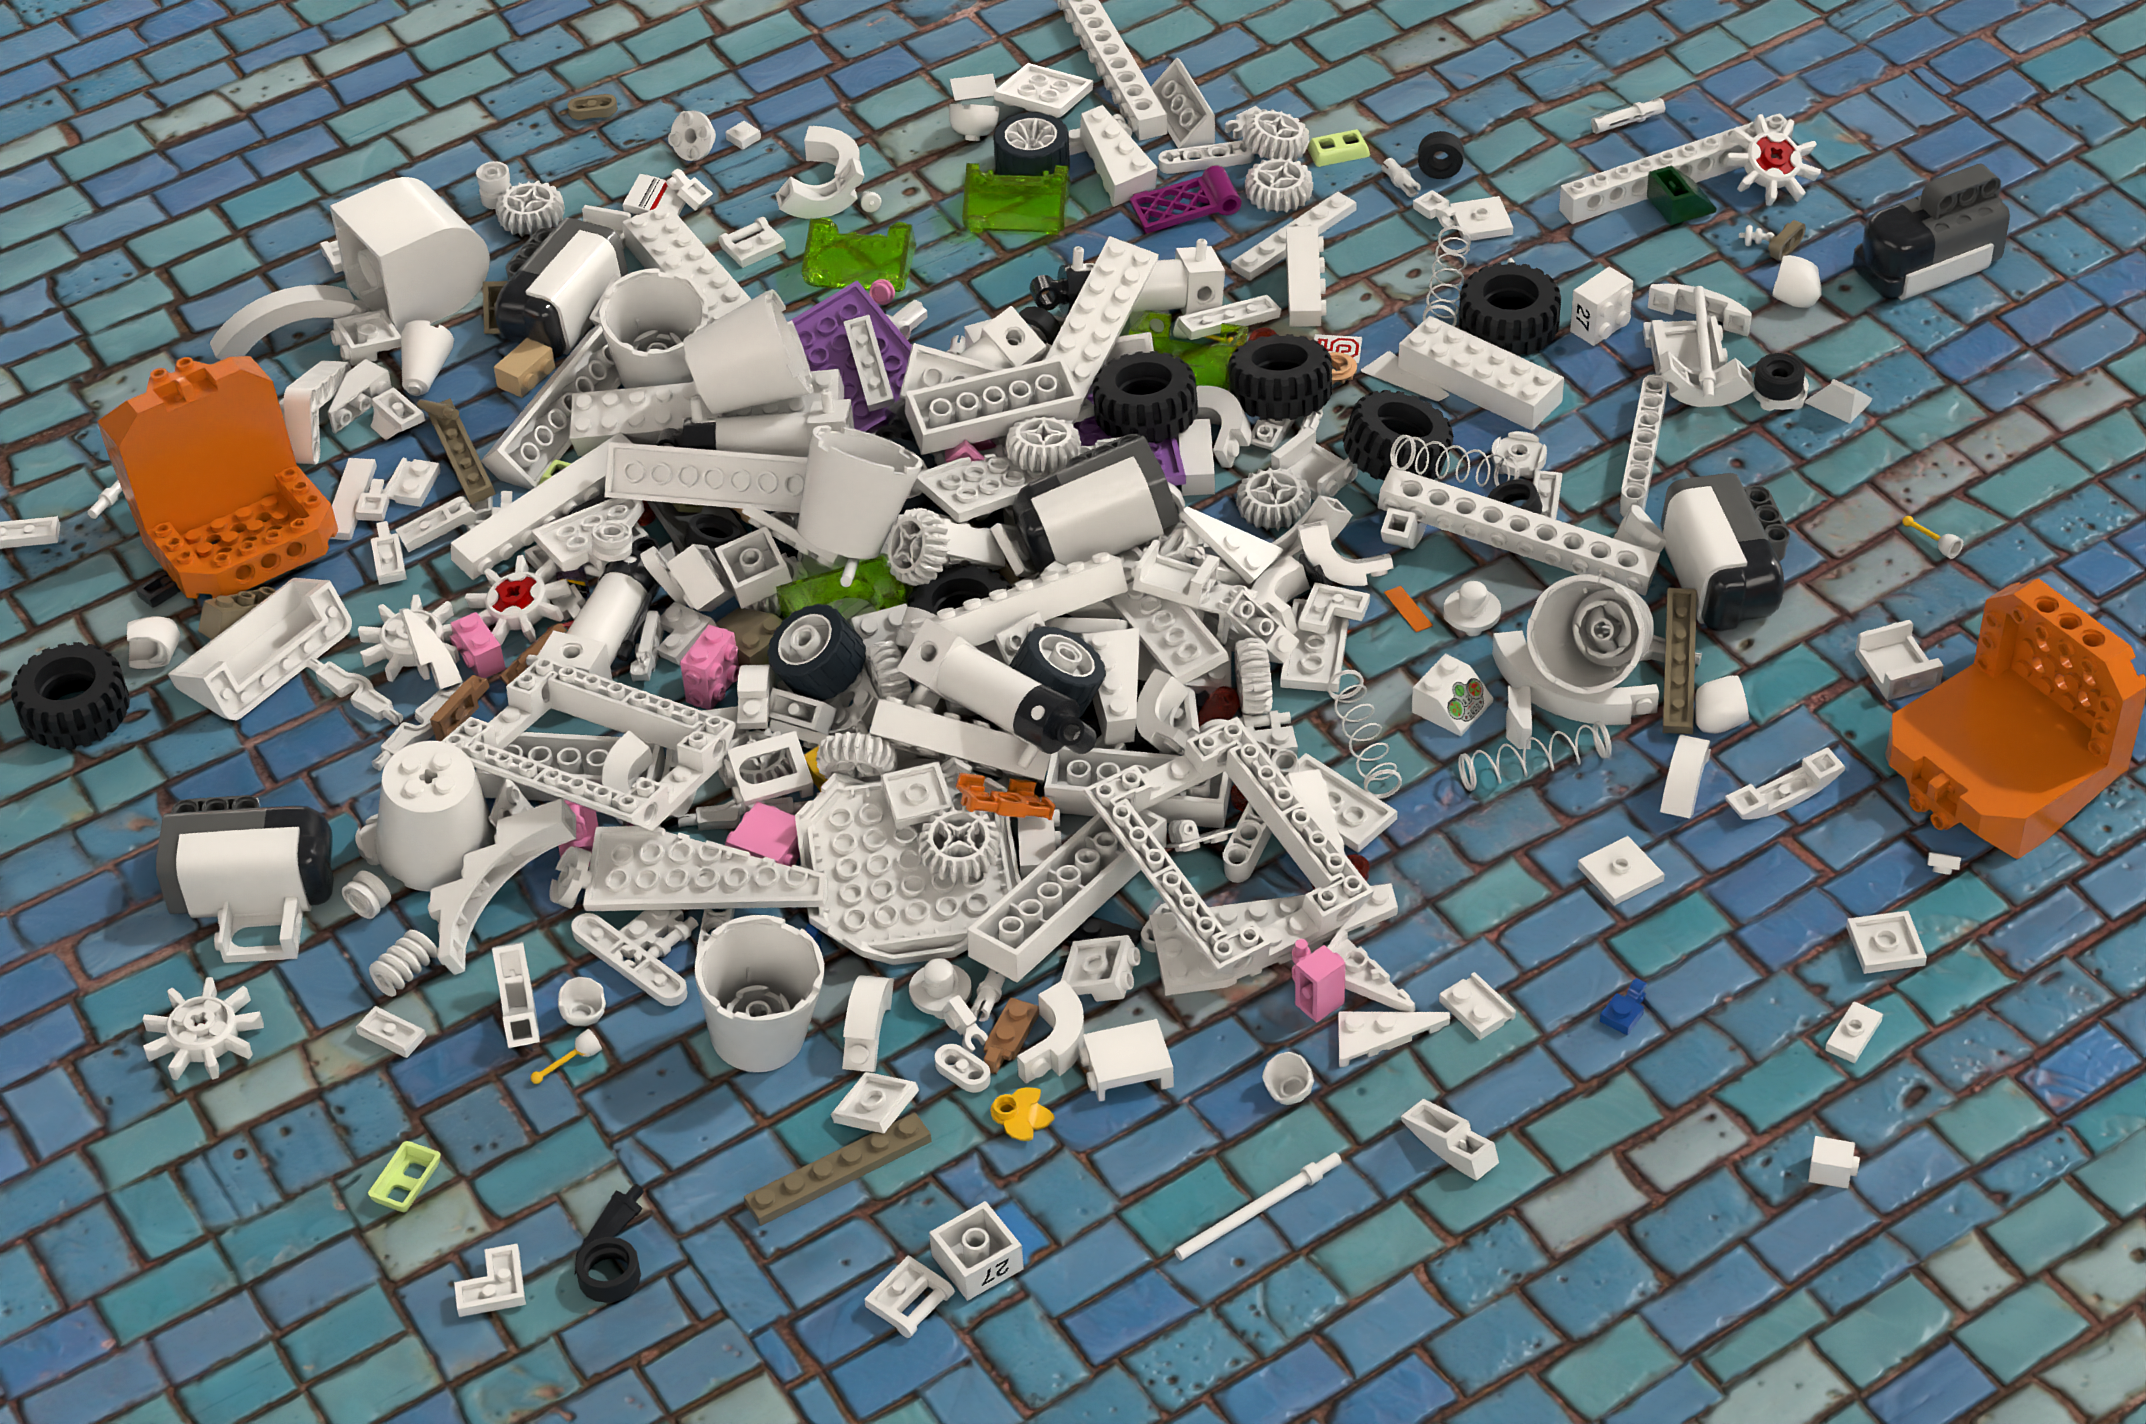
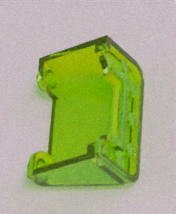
M966 163L962 221L963 225L970 232L980 233L983 230L1045 232L1049 235H1056L1065 229L1071 184L1068 166H1055L1054 173L1050 175L1049 171H1043V176L994 175L993 169H988L987 174L980 171L979 164Z

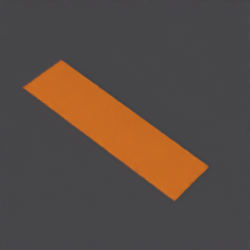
M1402 586L1384 592L1415 632L1433 626Z

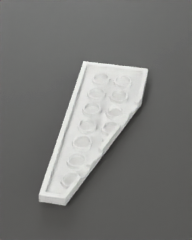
M1121 437L1097 440L1095 445L1081 446L1079 455ZM995 454L984 455V460L971 462L970 457L960 458L919 473L914 485L955 521L961 523L984 514L992 513L1006 506L1014 505L1015 497L1021 488L1030 482L1052 474V472L1044 471L1042 473L1041 471L1031 472V469L1023 470L1021 465H1013V461L1009 460L1008 457H996Z
M640 826L596 827L589 866L592 878L585 890L583 906L586 911L825 907L828 878L825 873L792 865V867L776 863L775 859L768 857L761 859L751 856L747 851L708 840L706 843L690 839L689 835L669 833L664 828L658 826L653 831Z
M1392 884L1370 886L1374 891L1373 896L1343 926L1309 942L1308 947L1310 951L1320 948L1324 942L1333 939L1340 928L1349 932L1361 926L1364 928L1370 927L1396 916L1398 906ZM1305 895L1208 908L1225 929L1228 936L1236 932L1238 927L1252 920L1261 929L1302 909ZM1173 912L1149 915L1152 938L1155 941V951L1165 996L1227 988L1236 984L1239 978L1249 974L1253 977L1262 973V969L1277 962L1281 965L1292 960L1291 951L1243 976L1218 973Z

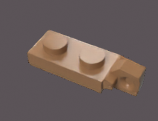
M561 623L552 625L498 676L506 686L524 672L527 667H530L526 664L527 656L530 654L537 656L553 630L562 633L567 631Z
M472 675L430 718L436 741L441 742L479 708L478 699L489 688L487 678Z
M1010 997L987 1038L983 1049L984 1053H986L984 1061L989 1066L990 1073L997 1074L1005 1059L1009 1061L1011 1059L1015 1060L1039 1016V1006Z

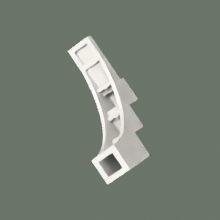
M562 798L497 820V833L494 835L495 844L464 854V867L461 870L462 879L431 889L428 911L431 918L439 923L438 932L440 938L437 956L440 963L445 965L454 975L465 972L466 945L470 934L485 906L502 885L518 870L539 855L556 846L576 839V815Z

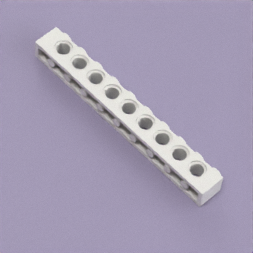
M1057 0L1058 8L1064 11L1067 23H1071L1074 35L1079 37L1082 49H1086L1088 52L1090 63L1095 64L1098 76H1102L1106 90H1110L1112 93L1114 104L1119 105L1121 115L1127 119L1128 125L1139 141L1166 135L1167 113L1100 1Z
M1780 113L1764 118L1769 132L1780 133L1781 128L1787 122ZM1753 122L1738 127L1752 138L1757 136ZM1734 129L1684 144L1561 185L1559 211L1571 224L1648 199L1647 185L1650 171L1672 165L1697 183L1744 167L1724 165V159L1728 153H1744L1746 149L1729 138ZM1793 130L1788 136L1791 140L1793 136Z
M1392 466L1380 489L1377 507L1379 509L1388 511V508L1416 513L1417 522L1474 539L1579 575L1601 576L1644 596L1647 594L1656 571L1659 553L1411 472L1399 471Z

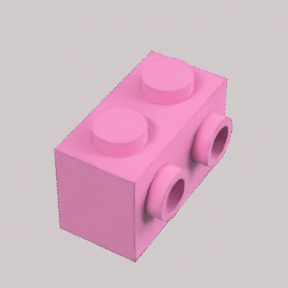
M477 612L450 623L453 635H450L451 644L457 647L466 666L471 668L476 676L487 678L506 669L500 643Z

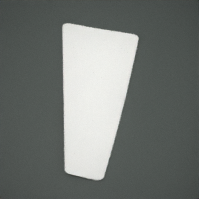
M1390 351L1361 369L1363 373L1435 401H1441L1449 396V393L1439 386L1398 368L1399 357Z

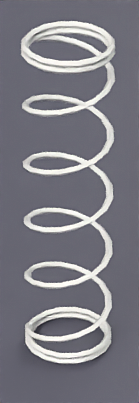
M1452 225L1443 228L1438 234L1439 244L1435 250L1436 259L1432 266L1433 275L1429 282L1430 291L1426 298L1427 307L1423 313V321L1426 319L1427 313L1431 311L1441 318L1453 317L1454 323L1452 326L1455 327L1459 308L1454 302L1460 299V289L1457 286L1464 282V276L1460 271L1467 266V260L1463 255L1467 254L1470 250L1471 236L1466 229ZM1450 229L1460 230L1467 235L1468 242L1458 237H1450L1441 242V235ZM1451 239H1458L1465 242L1466 246L1459 250H1452L1445 247L1443 243ZM1441 247L1446 253L1438 257V249ZM1446 255L1460 256L1464 260V266L1458 270L1447 268L1442 265L1439 259ZM1438 262L1444 269L1435 272V265ZM1444 270L1458 272L1462 280L1456 285L1445 284L1436 275ZM1435 277L1441 284L1432 288V280ZM1440 286L1454 287L1458 290L1459 296L1452 301L1441 299L1433 290ZM1432 293L1439 300L1429 304V296ZM1442 301L1451 303L1455 306L1456 312L1445 305H1431ZM1432 309H1444L1449 311L1452 315L1441 316L1435 313Z
M1409 435L1399 436L1391 448V463L1399 471L1408 469L1413 463L1416 454L1414 440H1418L1424 445L1415 461V469L1419 475L1426 471L1429 464L1427 446L1439 444L1444 449L1436 463L1435 471L1439 479L1444 478L1449 470L1450 458L1447 450L1452 448H1459L1464 452L1456 468V479L1459 483H1463L1469 475L1470 460L1468 454L1472 452H1479L1485 457L1476 472V482L1479 487H1483L1489 480L1490 464L1488 458L1493 456L1502 458L1497 463L1494 471L1496 487L1500 485L1498 473L1504 461L1508 468L1507 481H1510V468L1507 459H1511L1515 465V477L1513 480L1519 479V464L1511 456L1503 457L1500 454L1486 456L1484 452L1476 449L1466 452L1464 448L1458 445L1446 448L1439 441L1425 444L1419 437H1411ZM1403 438H1407V439L1399 446V448L1397 449L1396 455H1395V450H1396V447H1397L1398 443L1400 442V440H1402ZM1410 441L1412 449L1410 459L1404 467L1399 468L1397 466L1399 450L1403 444ZM1425 448L1427 462L1424 470L1419 472L1417 463L1421 452ZM1446 452L1447 469L1443 476H1439L1437 471L1440 458ZM1466 456L1468 470L1465 478L1460 480L1458 478V468ZM1486 460L1488 475L1486 481L1480 484L1478 482V473L1481 465Z
M1355 670L1340 671L1329 679L1327 691L1330 697L1336 700L1334 709L1337 716L1343 719L1342 731L1350 739L1349 750L1357 758L1356 769L1365 778L1364 790L1378 799L1389 797L1398 791L1402 785V778L1396 772V764L1391 762L1382 763L1374 767L1367 775H1364L1359 768L1360 759L1364 761L1380 759L1389 752V745L1386 743L1372 744L1364 749L1359 756L1352 749V740L1368 741L1374 739L1381 733V725L1368 723L1357 729L1352 736L1347 734L1344 727L1345 720L1349 722L1366 720L1374 713L1375 708L1371 704H1360L1349 710L1344 717L1337 710L1338 701L1351 703L1365 696L1367 688L1363 685L1364 679ZM1354 674L1360 678V684L1347 687L1339 695L1334 694L1330 690L1332 682L1342 675ZM1357 687L1354 691L1342 695L1348 689ZM1363 687L1364 694L1361 697L1350 701L1340 700L1356 695ZM1369 706L1372 709L1371 713L1365 718L1358 720L1346 718L1350 712L1358 707ZM1370 725L1379 727V732L1373 737L1367 739L1353 738L1364 727ZM1384 745L1387 748L1386 752L1379 757L1372 759L1361 757L1365 751L1373 746ZM1383 765H1393L1394 770H1379L1370 775L1375 769ZM1381 774H1390L1386 777L1375 778ZM1393 774L1398 777L1396 787L1387 793L1373 794L1368 791V784L1371 780H1384L1393 776Z
M1601 721L1595 722L1593 728L1588 725H1582L1577 731L1575 746L1565 733L1556 731L1550 740L1549 753L1538 739L1530 737L1524 745L1523 760L1516 749L1506 743L1499 748L1496 766L1491 757L1482 750H1476L1472 759L1468 754L1463 753L1460 754L1458 761L1460 776L1468 791L1475 790L1477 780L1473 762L1477 753H1483L1491 762L1497 775L1498 783L1501 784L1499 772L1500 752L1503 747L1508 746L1517 755L1523 767L1524 775L1528 777L1525 754L1530 740H1535L1541 745L1550 762V768L1554 771L1552 742L1556 734H1562L1567 738L1575 752L1577 764L1580 765L1578 737L1580 730L1585 727L1593 732L1596 750L1603 759H1606L1611 755L1610 736L1606 726ZM1598 726L1603 733L1606 750L1598 735ZM1464 759L1469 769L1471 785L1466 776Z

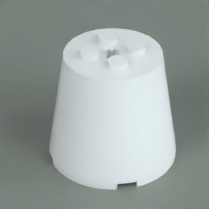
M656 268L632 272L613 283L604 294L605 298L599 312L601 326L623 386L625 388L693 382L694 379L691 371L688 369L684 359V355H686L684 338L707 325L708 303L701 288L693 280L681 273L676 272L674 275L660 272V269Z
M773 289L764 292L684 338L686 354L684 359L694 379V389L698 396L701 395L707 408L714 415L804 396L813 392L812 385L807 384V381L812 380V376L799 335L793 321H786L782 311L786 310V307Z
M828 425L815 427L812 431L797 527L798 534L815 547L848 558L873 559L878 557L889 535L888 532L891 531L892 524L896 521L921 471L923 464L921 459L916 454H911L909 457L904 454L905 447L867 432L841 427L840 432L831 431V427Z
M1588 574L1570 576L1548 587L1537 599L1527 624L1528 648L1539 671L1553 684L1555 683L1564 689L1570 690V692L1581 694L1602 692L1626 679L1648 651L1654 632L1651 611L1642 597L1633 590L1612 580ZM1610 625L1611 631L1604 633L1602 626Z
M422 741L410 744L397 751L384 767L375 839L376 854L386 874L404 882L408 888L431 892L433 888L462 879L461 870L464 867V854L495 844L494 835L496 834V829L489 820L490 811L473 763L465 752L449 743Z
M750 915L730 920L711 932V937L704 945L700 946L695 960V979L706 1023L715 1051L731 1066L748 1072L772 1071L788 1064L801 1050L824 978V961L821 950L815 940L804 929L798 930L786 924L785 919L779 917Z

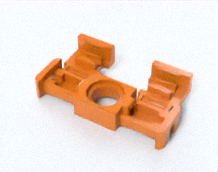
M959 773L956 788L962 793L960 803L966 806L969 812L977 810L994 812L1002 816L1021 818L1036 816L1052 820L1056 805L1049 798L1042 796V799H1040L1034 793L1035 781L1010 779L1007 792L991 790L989 796L988 792H984L985 776Z

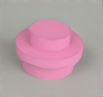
M878 279L872 283L869 294L877 304L886 305L893 301L895 289L888 280Z

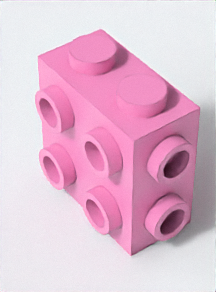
M709 624L682 658L680 665L686 703L711 710L719 701L723 700L731 684L738 680L740 666L734 632Z
M756 802L752 809L744 814L738 827L728 834L725 846L747 851L751 856L761 859L764 857L775 859L776 863L792 867V865H796L800 857L795 815L781 811L774 806Z

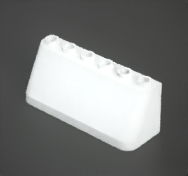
M292 578L172 670L168 676L174 686L182 693L224 719L238 720L306 668L307 661L311 660V657L317 659L344 638L351 630L352 619L330 580Z

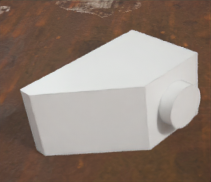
M772 688L769 697L768 718L829 735L837 712L836 708L818 700Z

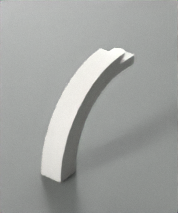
M306 285L287 288L261 297L239 310L216 332L210 341V345L215 357L220 360L228 357L245 356L260 339L286 324L308 318L338 319L370 311L364 302L360 300L354 301L349 289L328 285Z
M1318 495L1305 515L1289 531L1271 543L1284 550L1271 565L1289 555L1299 562V556L1304 552L1297 526L1325 520L1328 525L1330 541L1332 542L1353 515L1337 499ZM1209 554L1201 555L1203 557L1201 559L1193 558V564L1201 567ZM1220 557L1216 580L1231 586L1243 585L1252 590L1256 579L1249 585Z
M1522 630L1493 634L1492 655L1503 677L1513 688L1530 686L1531 702L1546 711L1584 723L1594 724L1601 721L1604 725L1631 724L1632 715L1657 713L1659 699L1657 684L1610 688L1592 694L1570 692V690L1550 682L1539 671L1530 655Z

